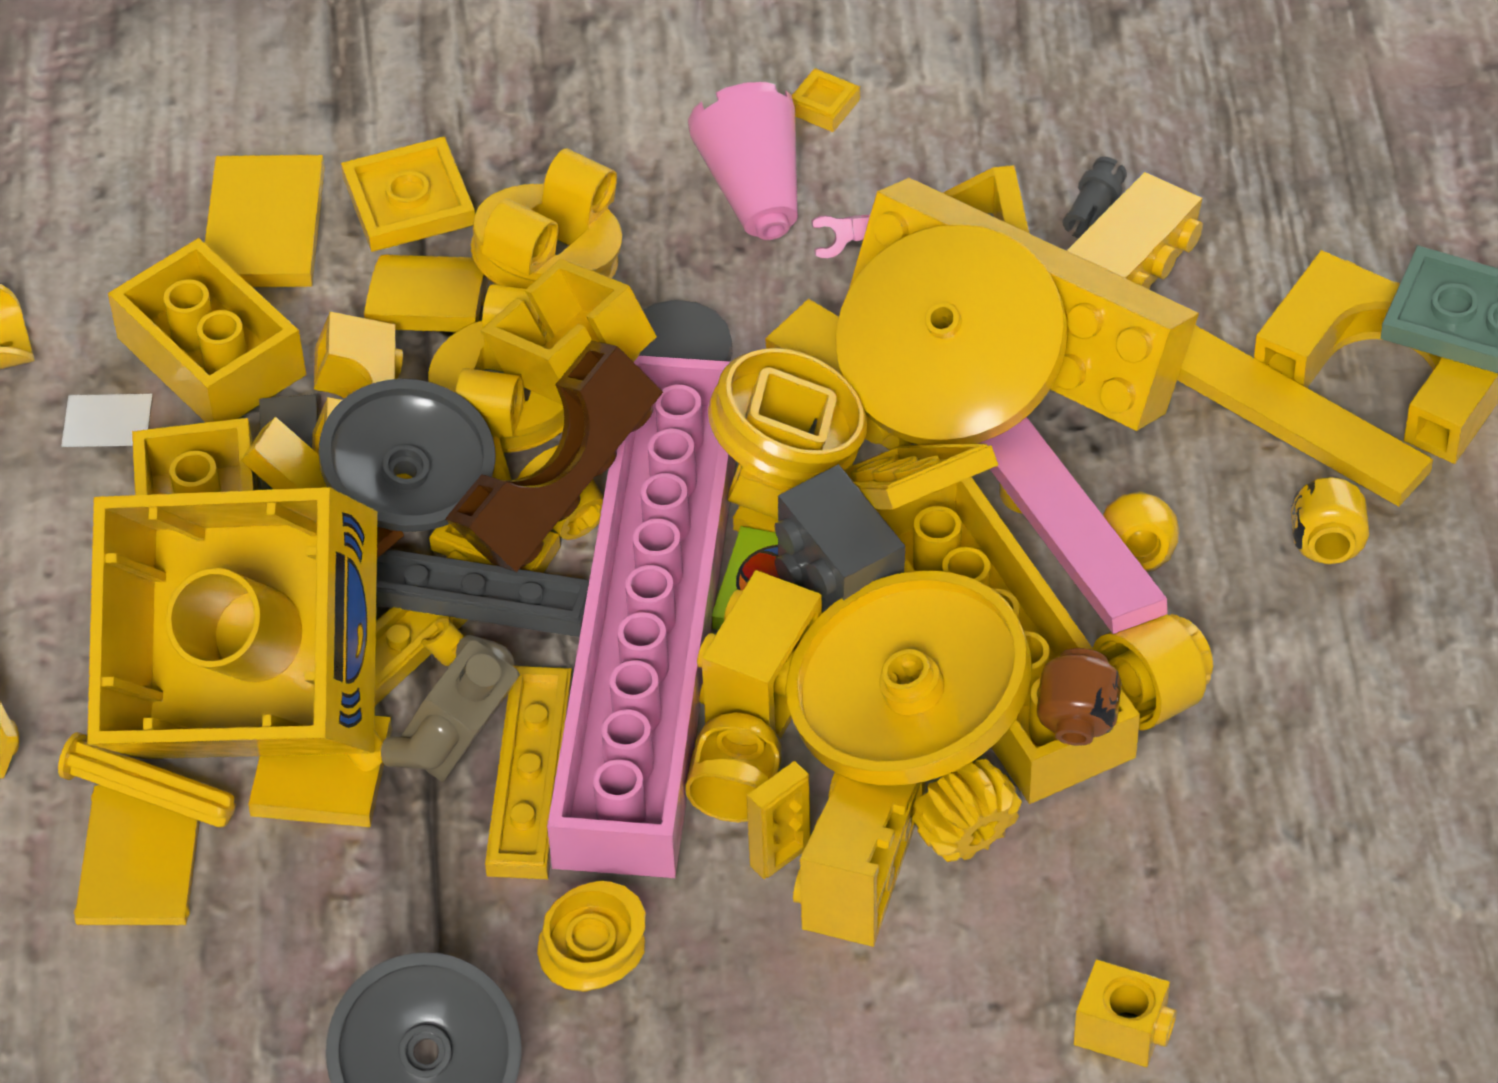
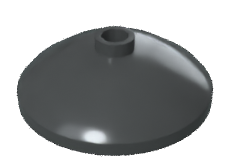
M392 379L376 382L356 390L333 409L321 432L319 465L327 487L378 511V527L404 532L426 531L448 525L449 523L445 518L480 475L493 476L495 446L490 429L481 414L473 405L457 393L443 386L422 380ZM408 474L413 478L403 479L397 477V475Z
M421 952L400 955L388 959L365 972L349 987L339 1001L333 1013L326 1039V1065L331 1083H516L521 1066L522 1044L520 1029L512 1006L502 990L491 978L472 964L439 953ZM423 1040H433L438 1045L439 1055L433 1063L421 1064L415 1056L416 1046Z

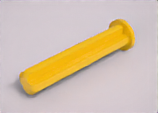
M76 732L68 738L59 757L58 773L63 779L72 780L74 777H79L216 827H225L236 809L234 796L230 792L115 751L87 744V736L80 732Z

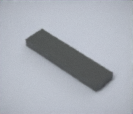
M391 549L386 550L377 558L376 605L395 607L403 610L580 637L589 580L521 569L514 572L495 565Z

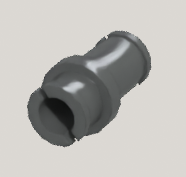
M1110 157L1097 158L1093 164V169L1086 171L1078 183L1080 193L1069 213L1063 219V226L1067 232L1072 230L1077 220L1080 221L1072 235L1075 238L1079 239L1122 195L1121 184L1127 177V171L1123 165H1120L1115 174H1112V170L1118 162L1117 160Z

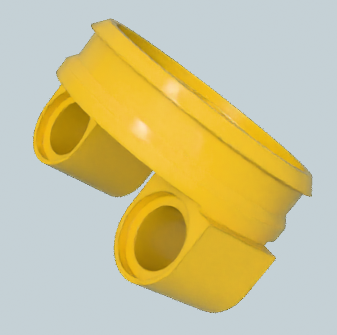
M564 148L551 162L544 184L512 186L486 198L478 207L473 222L471 254L477 267L495 285L524 289L533 284L560 258L613 278L618 268V255L622 243V231L619 222L608 209V206L614 202L617 185L616 171L571 149ZM557 240L569 245L559 255H555Z
M491 284L485 296L482 321L460 329L439 347L430 364L428 382L443 386L457 393L473 405L487 423L492 437L498 435L503 453L520 452L540 446L563 432L564 410L562 404L531 391L529 399L525 401L523 379L519 375L484 371L485 369L503 371L480 330L516 298L524 301L546 342L551 339L527 296L526 289Z
M761 349L745 353L732 360L722 371L708 405L709 423L715 438L722 448L739 463L729 489L727 501L778 519V495L838 464L846 473L851 468L867 433L866 412L850 383L826 363L807 354L788 349ZM816 418L817 424L813 435L808 432Z

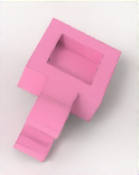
M870 214L848 216L846 218H834L824 215L812 219L813 228L830 227L835 234L834 242L830 246L814 248L815 256L832 258L840 254L849 241L863 240Z

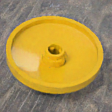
M944 225L924 229L896 241L880 252L866 265L850 287L840 310L836 330V352L841 374L856 391L866 415L880 428L893 436L918 445L977 444L994 438L1020 423L1032 413L1050 391L1063 363L1067 342V320L1058 289L1043 263L1032 251L1012 237L996 230L973 225Z
M912 571L890 575L872 581L845 600L840 598L812 623L796 647L790 662L786 683L788 708L794 725L807 749L824 766L837 774L855 781L875 785L896 786L925 782L942 777L971 763L989 750L1008 731L1022 709L1029 691L1032 672L1031 653L1017 615L1005 599L989 586L970 577L944 571Z

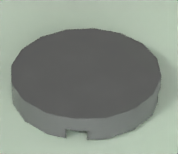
M682 300L655 303L643 309L657 337L640 352L639 356L731 361L732 339L729 327L716 311L698 302Z

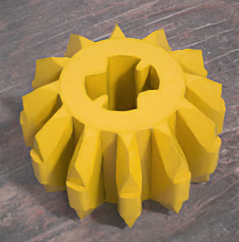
M986 758L977 760L974 763L971 762L954 772L944 775L937 782L929 783V791L918 797L914 804L916 811L912 820L918 827L917 832L928 847L931 846L934 852L941 855L946 862L957 861L960 858L967 860L971 859L976 852L982 849L989 850L990 844L996 839L1005 837L1006 828L1015 824L1019 817L1017 812L1022 801L1016 794L1015 786L1006 774H1003L999 768L993 766Z

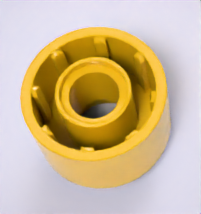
M1167 614L1112 634L1110 631L1099 637L1093 645V649L1106 656L1108 663L1119 672L1122 682L1121 688L1140 714L1139 730L1151 729L1199 703L1204 696L1206 685L1211 680L1213 657L1206 638L1196 625L1178 615Z

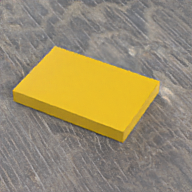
M323 155L215 157L204 243L252 287H312L325 171Z

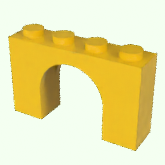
M1321 250L1256 335L1254 358L1308 388L1336 351L1357 341L1380 339L1383 321L1400 283L1391 281L1359 267L1351 261L1343 260ZM1413 349L1428 362L1433 372L1409 404L1404 442L1456 464L1498 404V373Z

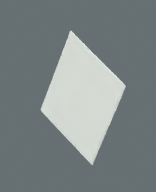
M152 394L68 395L61 447L133 446L132 431L148 429Z

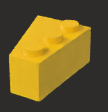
M834 772L828 801L821 816L817 819L815 828L800 857V869L794 885L793 902L801 904L802 930L871 947L875 946L916 825L912 820L916 811L914 804L918 797L925 794V782L896 786L875 785L855 781Z

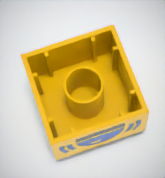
M330 487L94 497L87 744L141 759L374 753L378 511Z

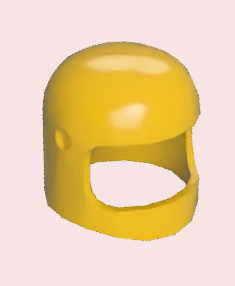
M726 713L709 720L697 736L685 784L686 796L691 804L705 815L722 821L748 822L747 794L780 771L782 746L774 729L762 719L746 713Z

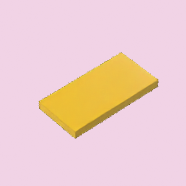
M987 444L900 445L852 465L846 474L875 509H895L996 467L998 462L992 445Z

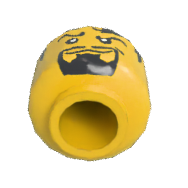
M1329 477L1316 479L1304 485L1295 494L1291 505L1292 532L1294 544L1303 556L1317 563L1336 564L1356 557L1365 548L1370 534L1365 497L1357 486L1344 479Z

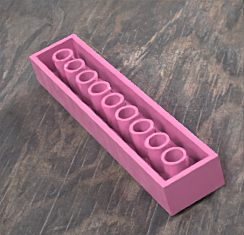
M638 356L634 363L663 393L653 404V413L649 420L641 428L631 432L618 447L616 459L608 469L547 829L552 869L675 878L687 802L685 784L695 747L701 706L699 695L703 678L702 668L697 666V657L705 637L712 630V613L716 603L730 506L727 497L736 461L722 448L712 432L708 418V405L722 371L730 362Z

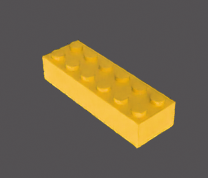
M912 178L904 179L877 191L850 287L860 272L880 252L896 241L918 231L944 225H973L1001 232L1022 243L1043 263L1058 289L1067 320L1066 350L1060 371L1050 390L1135 431L1140 430L1166 414L1199 316L1198 312Z
M972 477L898 508L876 509L905 545L904 572L944 571L970 577L989 586L1001 595L1017 615L1031 653V682L1024 705L1008 731L991 748L1029 805L1136 758L1140 714L1122 688L1118 719L1114 728L1103 736L1094 737L1093 741L1088 745L1074 746L1062 743L1056 739V733L1044 727L1039 721L1036 710L1041 673L1046 663L1059 657L1060 653L1067 649H1094Z

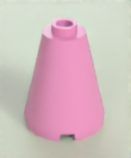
M746 82L726 87L716 92L717 102L706 109L703 108V104L700 102L693 109L688 119L691 139L744 230L749 235L763 240L780 238L789 231L798 217L795 106L791 94L785 91V95L778 93L776 85L768 82Z

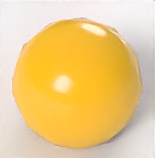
M1140 491L1121 495L1107 505L1103 513L1104 518L1146 572L1157 570L1171 559L1178 543L1180 530L1177 516L1167 503L1159 497Z

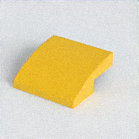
M380 255L369 285L364 318L395 324V330L457 332L468 325L479 322L480 308L484 306L487 293L488 278L477 267L473 257Z

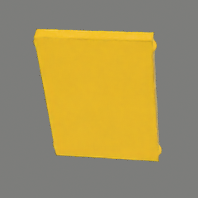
M94 785L93 793L91 794L92 803L76 908L74 909L76 925H187V918L190 915L189 901L200 821L113 789Z

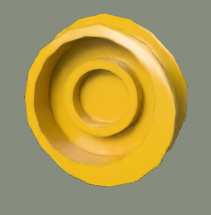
M611 881L586 883L569 890L558 898L544 915L543 929L539 934L537 948L541 969L549 980L566 990L586 992L606 987L621 980L636 968L645 950V937L643 935L645 931V909L640 898L626 886Z

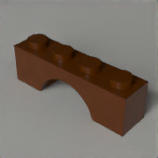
M591 341L555 384L563 405L564 427L556 451L543 467L529 476L515 480H501L481 474L445 518L453 528L492 564L517 572L522 566L531 563L541 552L544 545L543 539L556 523L566 519L577 508L580 502V494L591 480L604 473L613 464L617 456L616 450L631 432L641 428L653 413L652 406L662 395L663 391L618 346Z

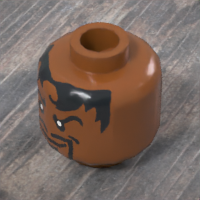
M1073 648L1061 652L1059 657L1046 663L1041 673L1036 710L1039 721L1044 727L1056 733L1055 737L1057 740L1068 745H1088L1093 741L1094 737H1100L1109 733L1114 728L1118 719L1122 685L1119 672L1108 663L1106 656L1097 651Z

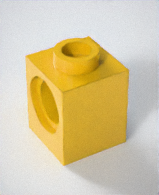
M1096 959L1076 1010L1074 1045L1147 1068L1155 1046L1167 1047L1174 1028L1177 1010L1167 1007L1170 981ZM1132 1013L1137 1015L1138 1017L1124 1018L1117 1014Z

